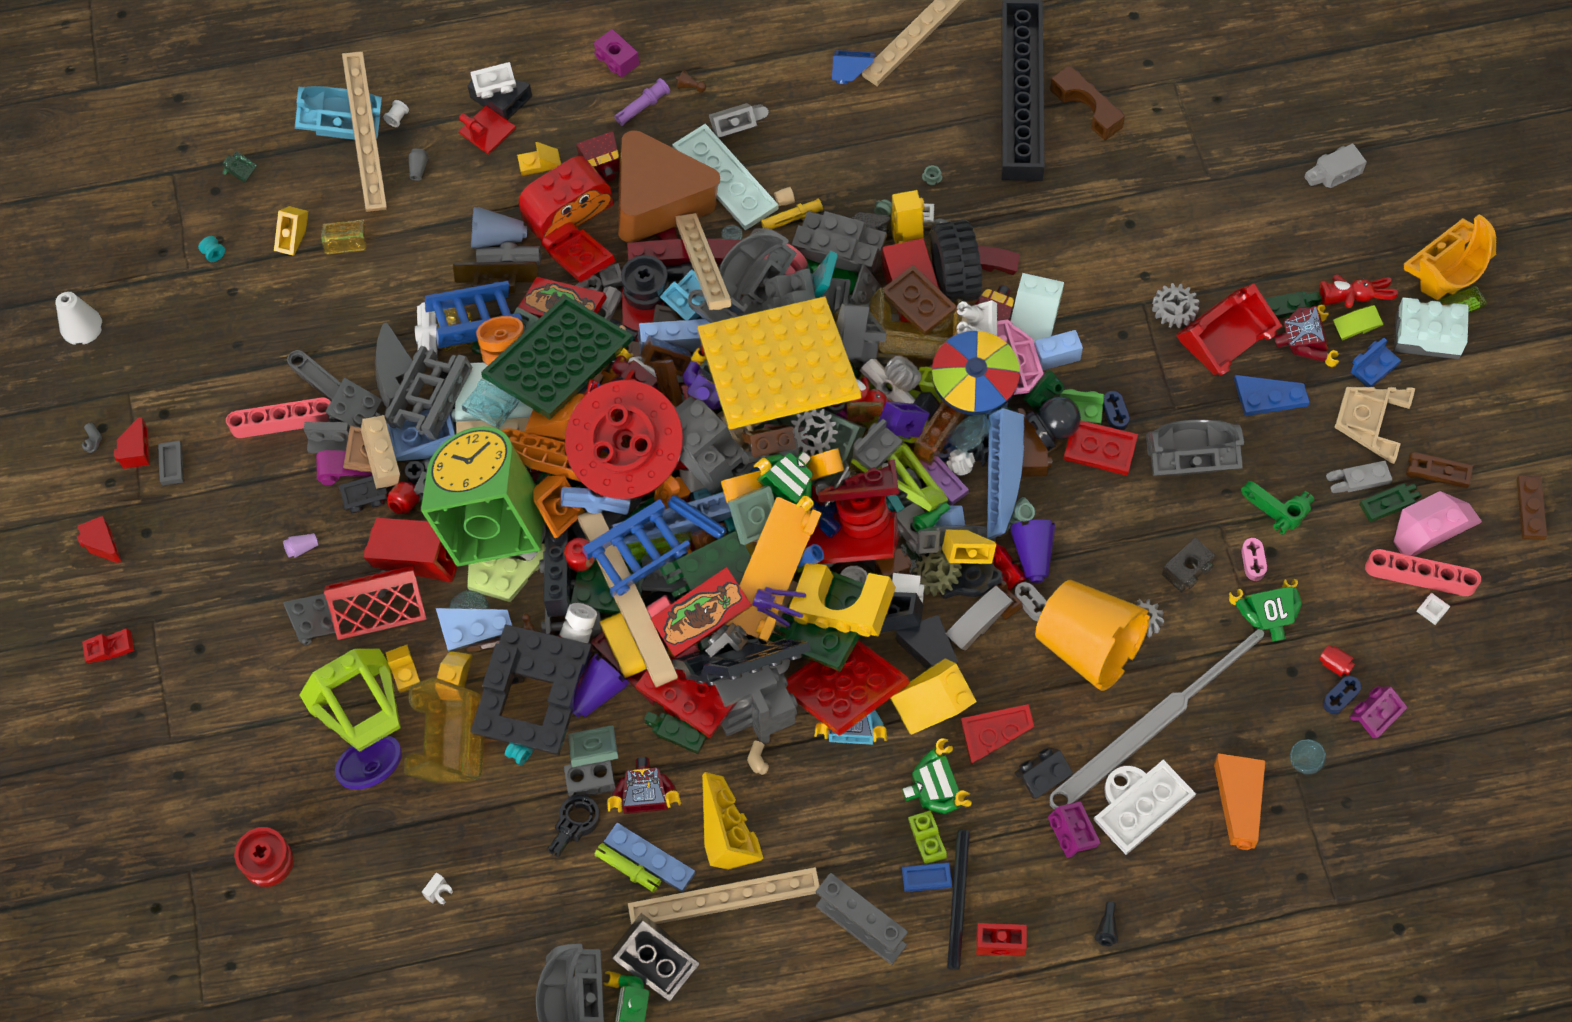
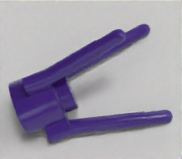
M766 587L765 590L758 589L753 601V606L758 607L757 611L767 614L786 627H789L790 623L770 611L772 607L799 618L803 617L802 613L775 603V596H772V594L806 597L805 593L777 590Z

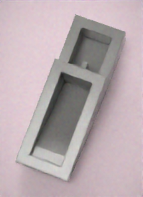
M995 586L947 631V636L961 649L966 651L980 634H984L1013 600L999 587Z

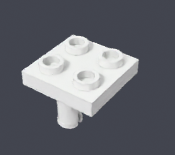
M991 300L974 306H970L966 302H960L957 305L956 335L967 331H984L997 336L996 302Z

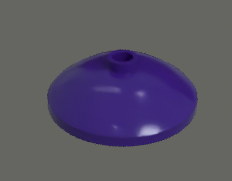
M391 736L384 737L362 751H358L353 746H350L336 763L335 776L338 782L349 789H366L378 785L386 780L399 765L402 757L401 746Z

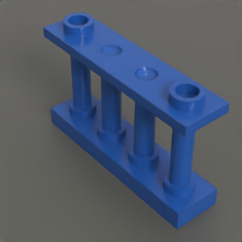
M495 282L493 284L425 296V311H435L440 328H436L438 348L478 341L476 334L478 327L485 321L492 319L485 305L487 301L497 300L502 316H512L522 321L520 313H510L505 298H508L509 282ZM476 304L482 320L469 322L464 306ZM455 307L461 324L449 326L443 309Z
M660 499L583 546V553L586 558H597L613 582L614 586L610 588L612 597L617 594L622 596L630 590L629 586L674 558L677 560L688 554L689 541L687 540L680 544L663 520L662 513L665 511V506ZM649 521L655 522L672 550L660 556L643 530V525ZM630 533L637 536L653 562L643 568L640 567L624 542V537ZM611 545L618 548L634 573L624 580L620 578L605 555V549Z

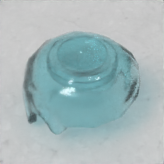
M1310 739L1300 740L1291 749L1290 761L1298 772L1305 775L1315 774L1323 768L1326 762V752L1317 741Z

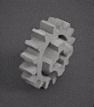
M1171 283L1169 289L1164 285L1162 291H1157L1156 297L1153 299L1152 311L1156 312V319L1162 318L1161 324L1167 321L1169 322V327L1176 324L1180 328L1181 323L1188 326L1190 320H1195L1199 310V300L1195 299L1196 293H1189L1190 287L1182 289L1183 285L1180 284L1177 288Z
M816 409L810 413L805 411L804 415L797 413L798 420H791V423L795 425L793 433L794 438L797 439L798 448L802 446V452L804 453L810 450L811 456H814L815 450L822 453V448L824 447L830 450L831 448L828 443L836 441L832 438V434L838 433V431L832 430V427L836 425V422L829 421L832 415L824 416V409H821L819 413L816 412ZM812 416L820 417L825 423L818 424L814 422ZM805 420L806 426L804 430L798 432L800 423ZM810 425H813L814 428L823 427V429L816 433L817 437L815 438L812 435L803 436V434L810 430ZM828 430V436L822 443L820 438L823 432ZM806 438L812 440L814 446H808L801 440Z

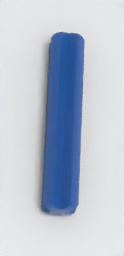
M676 495L669 499L668 506L717 539L725 536L726 528Z

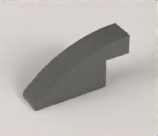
M387 322L381 327L375 356L377 388L386 408L393 401L395 392L400 387L404 374L412 363V359Z

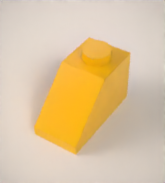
M291 206L279 210L274 251L295 255L306 232L308 211Z
M946 530L942 550L949 563L992 564L996 548L994 541L968 530Z
M449 651L440 664L435 683L439 694L462 698L472 654Z

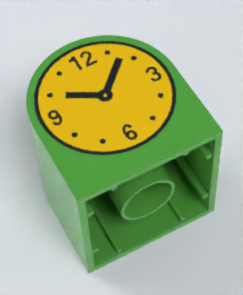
M482 426L461 431L446 440L435 451L428 464L421 511L457 567L541 551L544 518L534 502L533 489L536 487V484L508 436L497 428Z

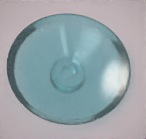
M466 590L454 596L450 602L449 609H489V604L483 594Z

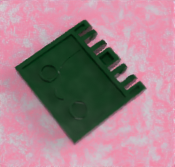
M737 531L661 567L660 570L663 576L678 569L681 570V573L666 580L667 584H673L679 579L685 578L688 585L674 590L672 595L676 597L689 590L692 591L726 567L740 585L751 556L746 545L740 544ZM728 625L722 626L724 630L728 627ZM712 635L697 643L699 650H703L710 645L707 641Z
M831 571L833 579L825 598V607L831 610L846 609L859 599L864 583ZM793 597L791 598L790 602L788 603L787 608L790 607V604H791V601H792ZM783 613L781 618L790 623V629L776 625L774 628L776 633H771L767 642L772 643L781 639L807 641L811 651L803 653V657L841 672L861 635L853 631L841 632L833 627L825 629L812 623L800 624L794 620L793 616Z

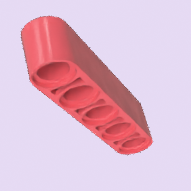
M315 398L238 410L228 414L226 423L232 435L236 438L304 428V422H330L328 414L321 412L328 408L331 401L327 398Z
M1381 549L1374 550L1365 564L1366 572L1373 577L1461 596H1471L1481 582L1480 574L1474 569ZM1373 561H1378L1381 565H1376ZM1396 566H1401L1404 570H1399ZM1419 570L1424 571L1427 575H1422L1419 573ZM1441 575L1447 576L1449 580H1445ZM1464 580L1470 581L1472 585L1466 584Z

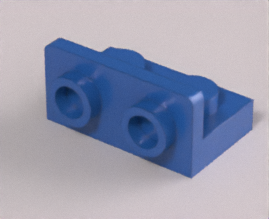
M1385 338L1379 342L1374 341L1364 355L1360 353L1352 362L1354 365L1351 373L1366 387H1373L1401 362L1395 354L1385 347L1387 343Z

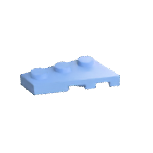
M436 608L448 652L501 637L504 625L512 626L508 610Z

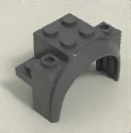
M831 278L828 289L821 297H826L831 313L837 308H841L836 327L848 359L856 358L860 361L876 359L879 342L886 341L887 333L870 312L868 305L847 304L850 288L849 279Z
M690 396L677 408L675 407L683 429V447L680 460L713 495L723 491L721 481L734 478L731 470L743 461L742 453L745 450L732 438L727 425L702 400L698 398L695 401Z
M769 665L762 667L763 670L760 672L742 673V677L739 679L728 680V677H723L713 681L725 707L737 702L721 724L726 736L752 726L759 742L767 744L770 742V734L795 724L796 707L798 704L793 693L789 694L786 689L788 683L784 674H779L776 667L772 669Z

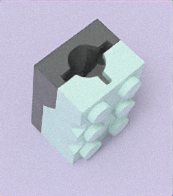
M1402 298L1395 315L1394 352L1459 359L1467 344L1468 305L1453 303L1447 306L1441 305L1438 301L1421 303L1418 299Z

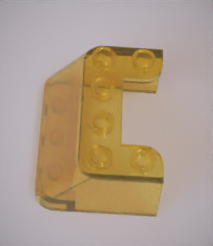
M879 288L870 299L869 310L887 333L886 341L879 342L878 349L886 354L934 360L939 348L948 339L958 334L957 325L962 322V315H959L956 311L924 336L913 324L891 321V307L884 300V288ZM957 299L954 304L957 306L962 302V299Z
M436 677L409 686V703L411 707L416 711L425 713L426 717L423 755L417 753L408 755L404 762V774L431 783L471 782L481 777L484 737L472 735L470 732L482 697L480 693Z

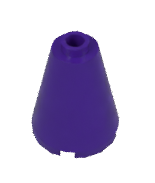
M1029 520V523L1023 526L1022 521L1012 524L1010 526L1011 534L1026 579H1030L1031 583L1044 582V578H1047L1049 575L1055 522L1052 523L1051 520Z
M595 654L577 685L574 695L573 714L578 718L581 715L584 717L588 716L625 689L630 682L626 679L623 681L624 678L599 655Z

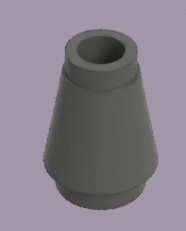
M412 149L411 153L408 154L410 179L420 181L422 180L429 157L423 149Z

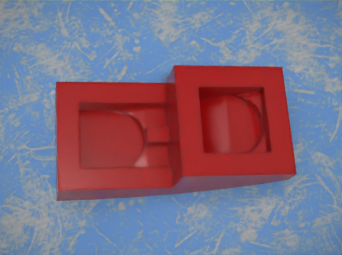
M123 629L109 636L100 634L82 642L85 662L87 663L112 659L134 651L132 633L128 629Z

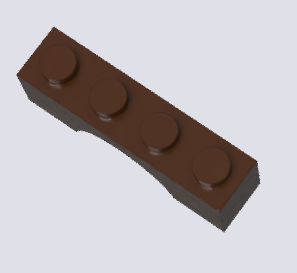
M1069 65L1051 78L1050 91L1063 103L1078 101L1092 109L1094 115L1091 129L1104 141L1123 128L1125 119L1123 112L1111 104L1106 96L1099 93L1092 83H1088L1079 71L1074 70Z

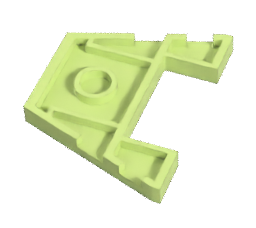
M541 544V551H538L537 555L530 561L505 557L469 564L468 589L511 602L526 585L528 578L534 571L540 568L539 561L543 560L545 544Z

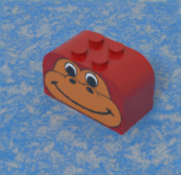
M583 156L573 157L536 179L523 190L519 197L522 220L541 242L545 236L562 225L573 222L576 227H579L613 206L610 186Z

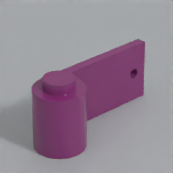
M324 450L316 455L317 480L323 485H333L339 480L340 476L371 477L373 475L371 472L343 468L346 451Z

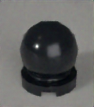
M1056 396L1046 400L1041 405L1039 413L1034 414L1031 410L1025 414V417L1029 423L1033 424L1036 433L1048 451L1056 447L1054 444L1055 439L1064 440L1071 437L1079 429L1081 412L1073 400Z

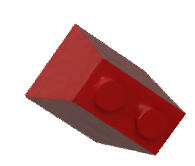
M923 238L882 247L881 269L887 285L914 265L939 289ZM897 310L901 323L910 322Z
M376 518L363 556L372 567L391 571L414 565L416 576L453 582L457 565L428 521Z

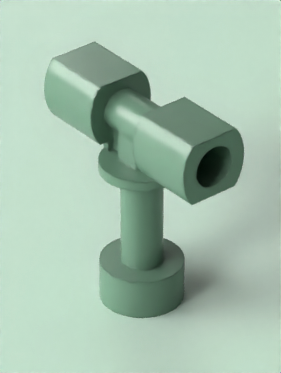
M1021 497L1015 503L1005 532L1010 529L1012 524L1021 521L1025 522L1034 517L1035 509L1025 497Z

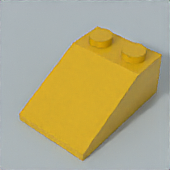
M943 659L910 681V684L890 698L911 735L951 718L977 702L957 664L948 659Z

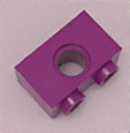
M613 29L594 42V53L597 59L604 61L610 71L617 73L621 78L640 65L638 52Z

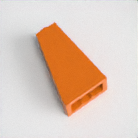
M1218 753L1214 767L1230 845H1236L1237 848L1242 850L1255 848L1259 837L1265 761Z

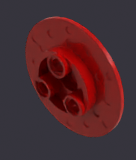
M632 380L609 382L588 393L572 412L565 434L567 458L577 478L595 493L613 499H633L656 490L675 470L683 447L682 424L672 403L654 387ZM623 411V419L619 422H616L615 415L618 412ZM630 438V447L627 448L628 443L626 439ZM643 441H647L648 443L647 449L645 451H643ZM604 448H609V455L602 459L601 451Z

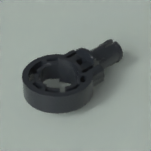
M575 795L562 803L559 810V821L555 825V829L559 833L550 846L547 847L549 853L553 855L556 852L555 857H560L569 842L573 840L578 842L582 836L588 835L596 829L600 817L599 808L593 799L584 795ZM574 804L576 808H583L589 811L590 816L587 821L581 823L569 818ZM592 810H594V812H595V818H594V820H593V817H592V816H593Z

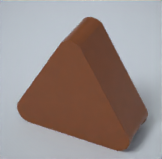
M640 131L625 133L622 137L619 164V237L625 242L633 243L677 226L676 216L696 213L699 218L712 213L717 205L716 198L720 184L719 172Z

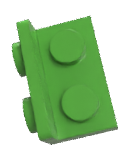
M1063 390L1060 397L1069 398L1078 405L1082 421L1101 425L1104 394H1099L1095 391Z

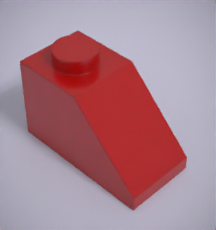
M142 417L137 418L117 439V449H114V457L116 462L119 461L123 469L149 465L148 427Z
M103 516L77 526L80 533L77 535V539L81 547L85 546L89 553L116 563L122 562L109 524Z

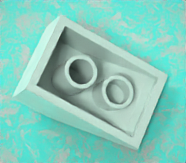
M1022 273L1010 322L1030 336L1034 343L1035 340L1052 335L1064 282Z

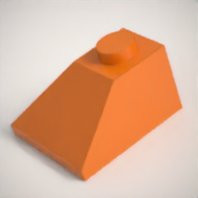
M565 475L547 476L533 489L534 502L554 538H558L578 519V515L585 512L582 507L561 506L562 487H571Z

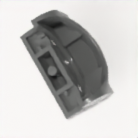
M807 211L803 225H798L792 246L799 250L805 258L821 263L828 253L833 251L838 255L835 264L836 268L860 272L861 266L864 264L872 274H877L882 264L881 253L887 233L868 228L865 222L826 211H824L823 215Z
M758 228L754 229L750 236L738 242L727 253L719 268L731 299V307H726L738 316L762 311V303L768 297L765 291V281L775 276L784 275L797 254L787 246L789 242L787 238L771 229Z
M801 269L791 275L775 276L765 281V291L768 297L762 303V311L815 299L812 285L813 277L812 273L810 274V270Z
M1208 419L1182 420L1162 425L1146 434L1148 456H1151L1153 476L1213 473L1243 468L1241 446L1244 445V439L1239 424Z
M567 944L551 950L546 956V964L537 985L536 1012L539 1022H604L600 949H583L582 944Z

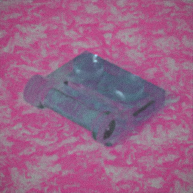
M482 378L475 390L462 404V410L499 428L520 401ZM488 392L507 403L503 405L483 394Z

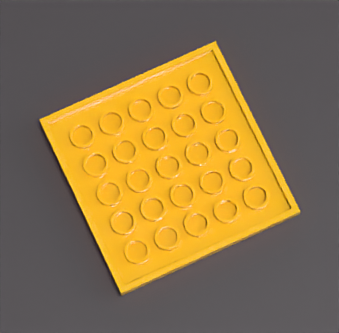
M826 297L697 326L729 430L861 398L859 386Z

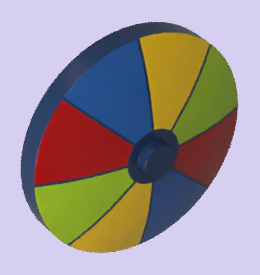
M967 331L957 334L948 339L939 348L934 357L932 365L934 388L944 403L961 413L982 415L1000 409L1013 397L1019 383L1020 366L1015 352L1003 339L988 332Z

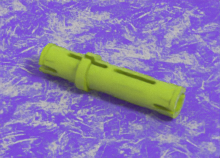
M604 843L598 846L606 854L596 850V857L629 876L630 881L640 883L652 893L658 889L650 882L652 881L659 886L661 879L645 871V867L642 865L637 866Z

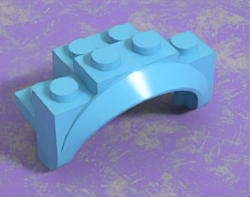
M299 86L295 129L316 131V135L355 140L347 89ZM369 93L375 135L378 139L382 97Z

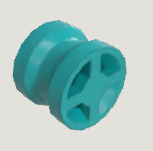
M214 236L204 238L198 246L199 251L205 254L209 262H216L225 254L224 246L218 244V240Z
M509 743L505 756L514 758L516 763L522 766L531 756L533 749Z

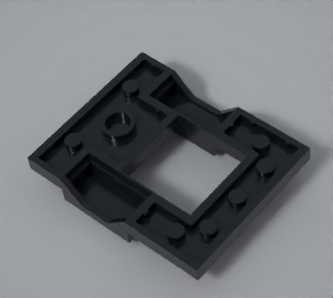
M505 624L500 641L495 644L482 684L484 691L470 731L471 734L560 755L573 713L576 688L581 675L587 668L593 646L588 643ZM514 675L553 684L547 701L549 706L543 726L502 716Z
M747 635L748 641L739 652L727 643L712 657L705 651L706 649L672 659L674 669H680L685 672L686 679L695 680L696 683L707 682V685H715L713 681L719 678L728 677V680L739 679L742 677V673L760 672L763 670V666H778L783 663L782 660L799 659L803 657V653L811 650L807 641L781 639L767 644L766 641Z

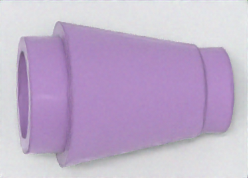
M314 533L291 536L283 541L287 556H294V558L318 546Z

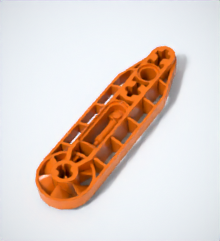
M512 428L502 430L510 439L524 465L531 469L558 476L565 475L566 478L580 481L569 464L565 439L535 435ZM601 451L602 459L609 455L606 451Z

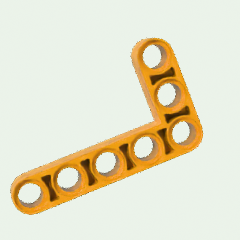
M838 448L811 456V461L806 466L812 471L811 481L844 471ZM761 470L721 481L726 502L728 503L729 500L763 487L757 481L761 476Z

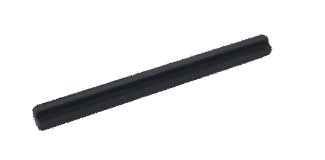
M968 830L957 831L947 968L951 970H959L961 964L970 832Z

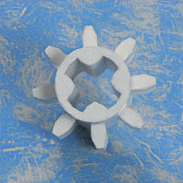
M959 448L950 453L947 465L957 475H965L971 472L975 459L972 452L968 453L964 448Z

